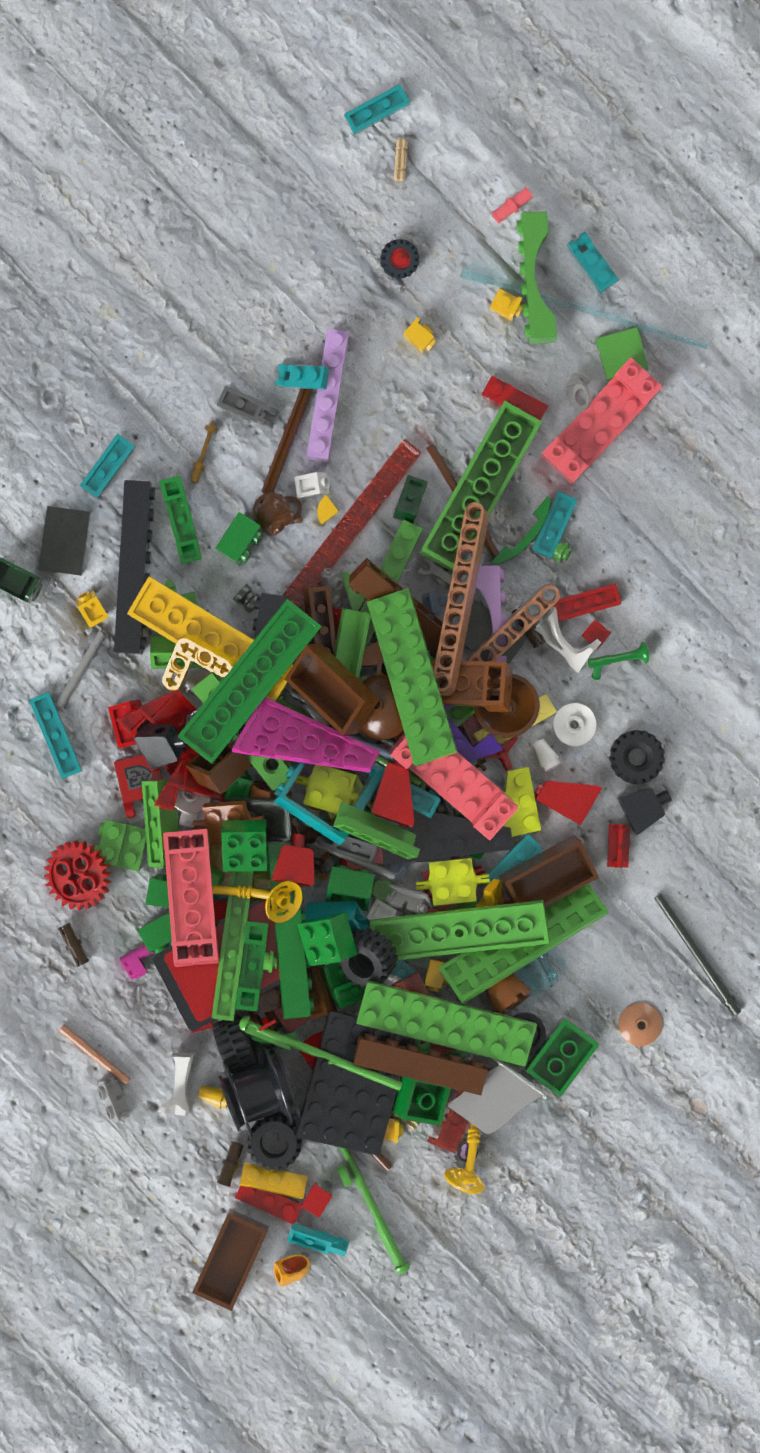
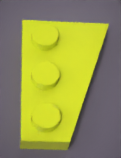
M529 767L506 771L504 792L517 803L519 808L503 826L511 828L512 837L540 831L541 826Z

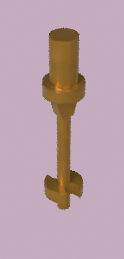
M211 421L210 426L205 425L204 429L208 433L201 455L197 462H193L194 469L190 479L191 482L198 484L202 470H205L206 465H203L204 456L212 433H217L218 430L214 427L215 421Z

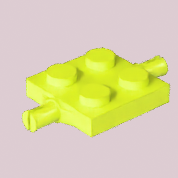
M315 765L309 778L298 775V779L294 782L306 786L303 804L334 814L338 813L342 802L350 804L352 801H356L359 796L358 793H355L354 786L357 774L334 767Z
M472 858L430 862L429 881H416V886H418L416 890L429 889L433 898V906L477 902V884L490 883V879H483L489 878V874L476 875L473 870Z

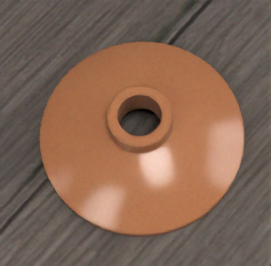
M634 1003L628 1006L619 1018L620 1033L632 1045H649L661 1033V1017L658 1011L649 1004ZM643 1021L645 1027L639 1029L637 1027L638 1022Z

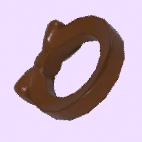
M293 496L284 497L287 499V502L292 501L298 507L295 517L288 525L303 523L301 502Z

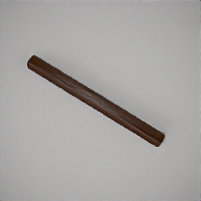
M300 389L261 490L263 494L274 492L313 389Z

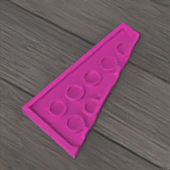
M266 697L252 713L232 748V752L369 773L380 755L379 750L347 735L343 736L340 732Z

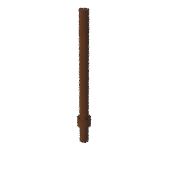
M434 444L426 448L450 489L454 492L457 486L456 480ZM487 530L484 545L492 558L499 554V551L491 540L493 537Z

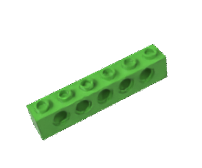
M212 672L192 690L204 704L224 677ZM241 728L232 738L235 743L241 734ZM245 754L273 791L281 783L286 782L288 779L285 776L292 765L295 766L292 761L276 759L279 766L273 770L268 766L270 758Z

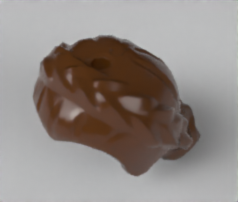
M266 492L258 497L253 505V519L261 526L263 531H267L272 535L280 533L294 518L293 511L282 494Z

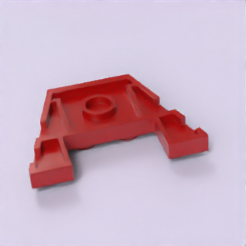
M177 689L171 690L122 715L116 721L129 734H132L146 719L151 724H172L178 734H180L198 710ZM185 747L177 761L162 767L172 775L187 749L191 747Z
M189 748L153 806L173 811L179 790L226 802L223 798L225 791L220 794L197 783L186 767V764L198 752Z

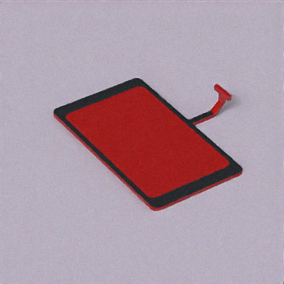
M260 898L250 904L248 921L269 924L266 952L270 953L271 950L274 951L273 955H277L274 921L269 919L266 914L265 906L267 899ZM225 918L215 922L219 961ZM172 946L156 954L153 957V962L188 1029L195 1031L215 1020L212 1019L219 963L175 967ZM278 960L277 968H272V973L268 972L269 970H263L260 995L280 985ZM258 1004L257 1012L264 1026L258 1029L262 1031L275 1024L276 1021L269 1022L260 1004Z

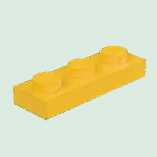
M244 1162L239 1185L303 1199L308 1176L281 1170L274 1171V1169L268 1171L265 1170V1167L260 1168L257 1165Z

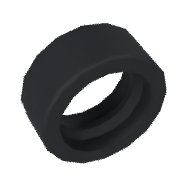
M522 1012L512 1016L537 1024L538 1037L531 1045L529 1054L538 1051L546 1039V1028L541 1019L529 1012Z

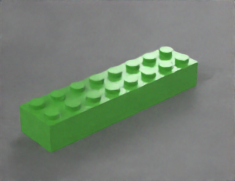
M506 401L503 402L420 550V555L453 573L466 507L471 503L477 502L484 507L489 516L491 515L542 421ZM481 511L475 512L473 519L478 518L481 515ZM477 532L471 533L469 540L474 539L477 536Z

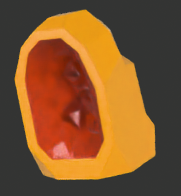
M294 1254L274 1262L273 1271L278 1285L284 1287L300 1280L309 1273L311 1262L306 1256Z

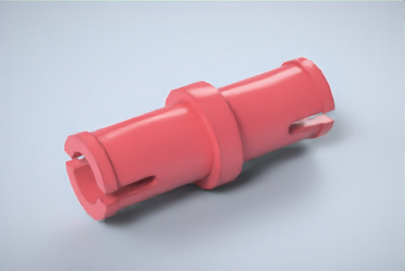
M524 187L512 198L508 197L503 205L494 212H491V215L500 224L512 213L516 214L521 206L533 199V196Z

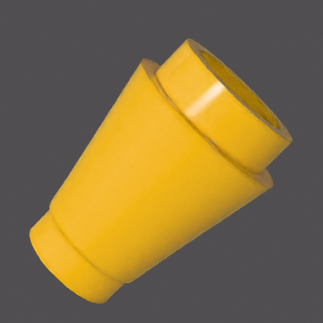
M201 1086L198 1098L219 1109L228 1108L221 1088Z

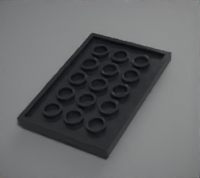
M329 1010L318 1049L353 1063L359 1035L365 1036V1033L378 1036V1040L382 1041L393 1039L399 1042L398 1045L406 1047L407 1044H410L411 1037L356 1024L357 1016ZM316 1057L301 1111V1119H299L295 1133L296 1138L379 1156L397 1090L334 1064L330 1065L328 1064L330 1060ZM370 1069L372 1071L390 1077L394 1080L400 1081L401 1076Z

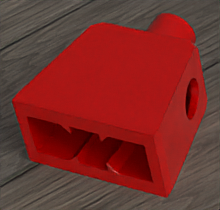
M293 834L291 846L282 845L271 881H292L298 885L309 887L314 885L313 849L304 848L306 836Z

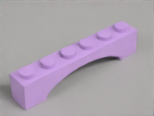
M327 329L321 366L330 368L326 390H317L307 450V459L329 463L338 397L349 342L348 331Z
M480 565L475 588H479L487 603L493 634L505 622V613H501V604H505L504 591H500V582H504V569H500V565ZM498 635L496 643L498 645L506 644V635ZM492 651L489 652L487 660L492 657ZM501 655L495 662H507L506 656Z

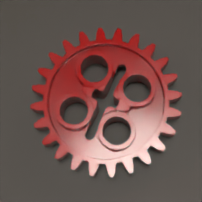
M78 840L72 843L68 841L64 845L57 846V850L51 852L53 857L47 858V862L51 865L44 867L45 870L49 871L48 874L44 875V878L50 879V882L45 885L52 886L53 888L49 894L56 893L55 901L62 899V906L69 903L70 910L77 907L78 911L84 909V907L87 910L92 905L96 906L99 904V901L105 899L104 894L110 891L106 886L112 884L107 879L112 873L106 871L111 865L104 864L107 857H100L101 849L93 851L94 844L87 847L86 841L80 844ZM82 858L86 861V866L82 864ZM63 864L67 866V872L63 869ZM88 879L92 880L93 887L89 884ZM70 884L74 887V892L71 891Z

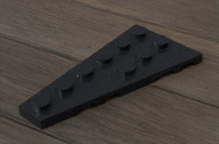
M413 809V827L409 828L400 824L398 827L416 834L413 846L420 849L418 857L406 859L383 848L382 854L384 865L512 850L511 828L502 826L494 837L488 840L473 827L469 819L436 812L429 818Z

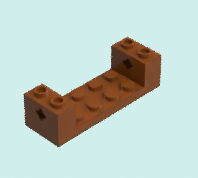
M378 658L377 675H388L384 660ZM431 660L433 670L436 660ZM446 660L444 667L450 666L452 660ZM461 661L456 689L449 696L441 695L443 704L483 706L488 712H510L513 669L507 662ZM443 680L440 683V689L448 685V680Z

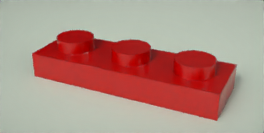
M493 375L482 392V396L502 406L503 402L506 401L540 421L548 408V405Z
M616 584L561 598L554 604V607L557 610L558 621L561 622L615 607L622 603Z
M241 1185L235 1196L236 1199L290 1224L295 1223L302 1208L300 1202L285 1195Z

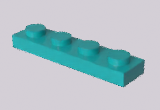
M50 692L30 699L29 702L61 779L82 772L83 770Z

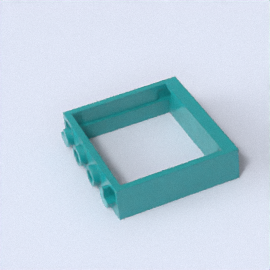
M298 762L296 766L292 765L285 775L288 778L285 784L281 783L274 793L277 795L274 803L340 845L346 840L349 833L341 829L336 830L286 797L306 763ZM375 763L370 773L365 772L370 777L353 804L358 809L364 810L383 778L385 768L378 763Z

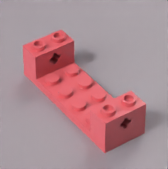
M630 357L616 372L613 379L591 401L589 408L583 410L560 436L556 437L542 452L541 457L573 485L659 393L663 386Z
M405 733L389 749L390 755L406 769L412 770L469 819L473 827L488 840L494 837L519 808L510 796L459 752L415 766Z
M200 829L163 833L175 967L219 963L208 830Z

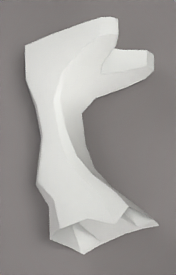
M554 606L550 608V612L534 629L542 634L547 644L566 658L569 665L577 673L584 668L588 659L592 657L601 644L596 639L581 649L573 648L561 635L557 610Z
M173 1052L172 1057L175 1060L176 1067L174 1093L169 1101L160 1106V1113L188 1116L189 1107L186 1099V1086L196 1056L195 1052L194 1054Z

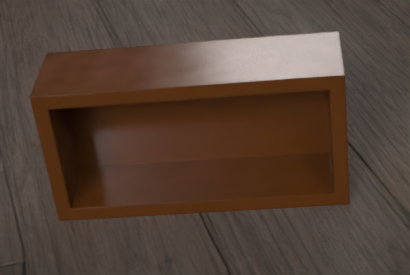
M322 644L306 645L285 677V680L343 736L358 733L380 700Z
M573 835L499 875V878L512 903L543 900L544 907H547L598 879L599 876L582 841Z
M229 1209L192 1293L232 1311L265 1239L269 1226Z

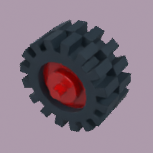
M396 239L387 243L382 249L380 264L389 276L402 279L411 276L417 270L420 257L417 248L411 242L404 239Z

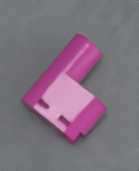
M145 944L119 958L131 980L138 979L148 973L142 959L151 955L154 951L149 953Z

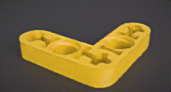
M186 634L177 642L162 681L167 689L177 690L184 683L193 661L221 677H225L236 662L224 652L193 635ZM186 642L189 643V649L185 648L187 645ZM202 651L208 652L211 655V660H205L202 656ZM176 658H181L185 662V667H180L176 663ZM223 663L227 664V670L224 669ZM175 672H176V673H178V674H177L176 677H175V683H174V682H172V676H173V675L175 674Z

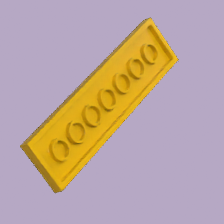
M148 577L127 613L176 644L184 635L190 634L231 656L235 662L240 659L254 641L251 637L152 577ZM186 642L187 645L185 648L189 649V643ZM202 651L203 658L208 661L211 660V655L206 651ZM223 663L224 669L227 670V664ZM293 663L266 698L277 702L288 683L285 677L294 665Z

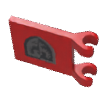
M144 755L114 762L127 818H134L136 816L132 802L143 799L142 781L162 780L160 768L152 770Z

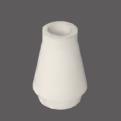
M544 738L533 744L541 769L544 768L548 772L561 764L559 761L560 757L546 743Z

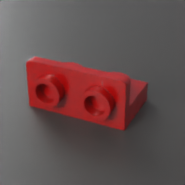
M140 699L108 707L119 749L137 744L134 736L140 726L132 734H129L116 719L142 706Z

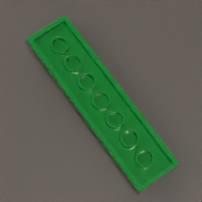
M287 599L180 732L178 737L212 764L322 626Z

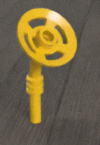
M292 881L281 882L272 891L256 889L251 886L247 888L246 885L243 887L242 885L238 887L213 885V894L236 895L238 898H241V896L246 898L247 896L248 899L251 897L267 899L265 906L266 914L269 919L276 923L286 922L291 919L299 910L302 902L301 888ZM292 891L295 894L293 904L290 903V892ZM288 910L286 913H284V914H282V915H279V916H276L277 913H282V912Z
M470 1123L466 1167L447 1168L444 1172V1177L449 1184L458 1190L469 1194H481L485 1190V1184L474 1172L481 1131Z

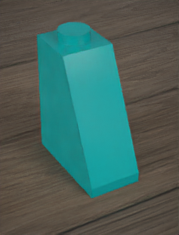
M356 901L307 903L306 911H304L306 920L346 912L352 934L363 928L365 930L370 926L369 920Z

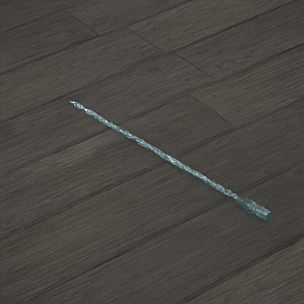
M462 268L460 275L462 278L484 285L500 286L521 293V288L495 281L488 275H482ZM540 294L542 300L637 327L641 330L707 349L708 346Z

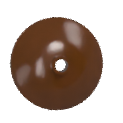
M379 674L367 678L362 683L380 699V707L378 709L374 707L359 731L365 736L376 740L394 738L401 734L404 729L389 677L385 674Z
M513 674L510 703L512 710L510 712H488L483 706H474L478 722L487 732L501 738H512L525 733L533 726L539 715L540 701L534 686L524 677Z

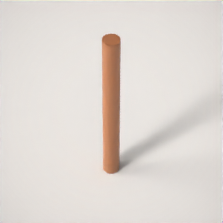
M65 1024L59 1029L60 1033L124 1085L129 1082L130 1077Z

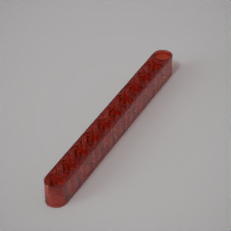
M406 439L399 444L286 589L283 596H289V601L299 609L303 607L302 587L320 585L322 582L321 573L324 569H332L416 462L422 451Z

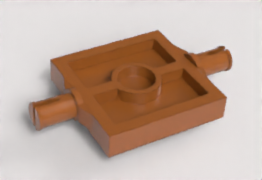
M245 801L204 803L202 810L205 819L193 820V829L206 828L211 844L222 845L221 831L223 820L265 819L264 816L252 817L247 810Z

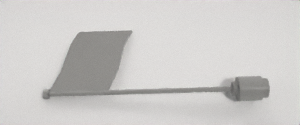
M392 974L383 983L411 991L413 987L399 976H393ZM493 1058L491 1059L499 1065L487 1072L481 1096L463 1092L457 1098L447 1102L448 1107L487 1135L503 1127L523 1107L539 1097L545 1100L549 1095L547 1090L544 1092L507 1064Z

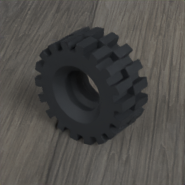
M644 730L628 731L620 735L614 741L609 756L611 768L614 770L615 775L630 784L647 783L656 778L663 769V763H665V751L661 746L662 743L656 739V736ZM633 749H641L645 754V760L639 766H635L629 761L628 756Z

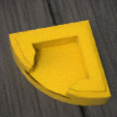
M327 495L321 499L318 505L317 514L321 525L339 513Z

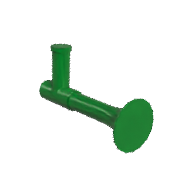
M641 642L639 648L630 652L588 659L589 668H594L591 675L592 679L599 680L602 667L611 663L640 659L647 664L649 662V652L646 644Z

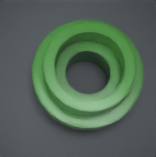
M560 542L557 545L553 554V558L557 559V562L562 563L563 560H568L572 551L569 549L570 544Z
M271 950L270 953L265 952L263 970H269L268 972L272 973V968H277L278 955H273L274 951Z

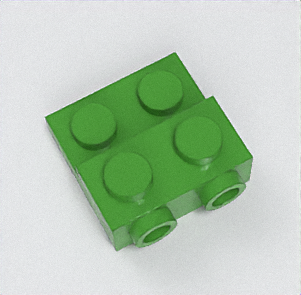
M106 819L105 823L100 824L98 835L102 837L100 844L95 845L94 851L101 849L99 856L107 857L104 864L139 871L146 845V829Z

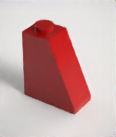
M392 761V764L387 762L371 814L412 828L414 825L409 770L404 768L399 762Z
M545 781L544 784L541 782L538 784L534 794L537 795L535 800L574 823L581 825L602 787Z

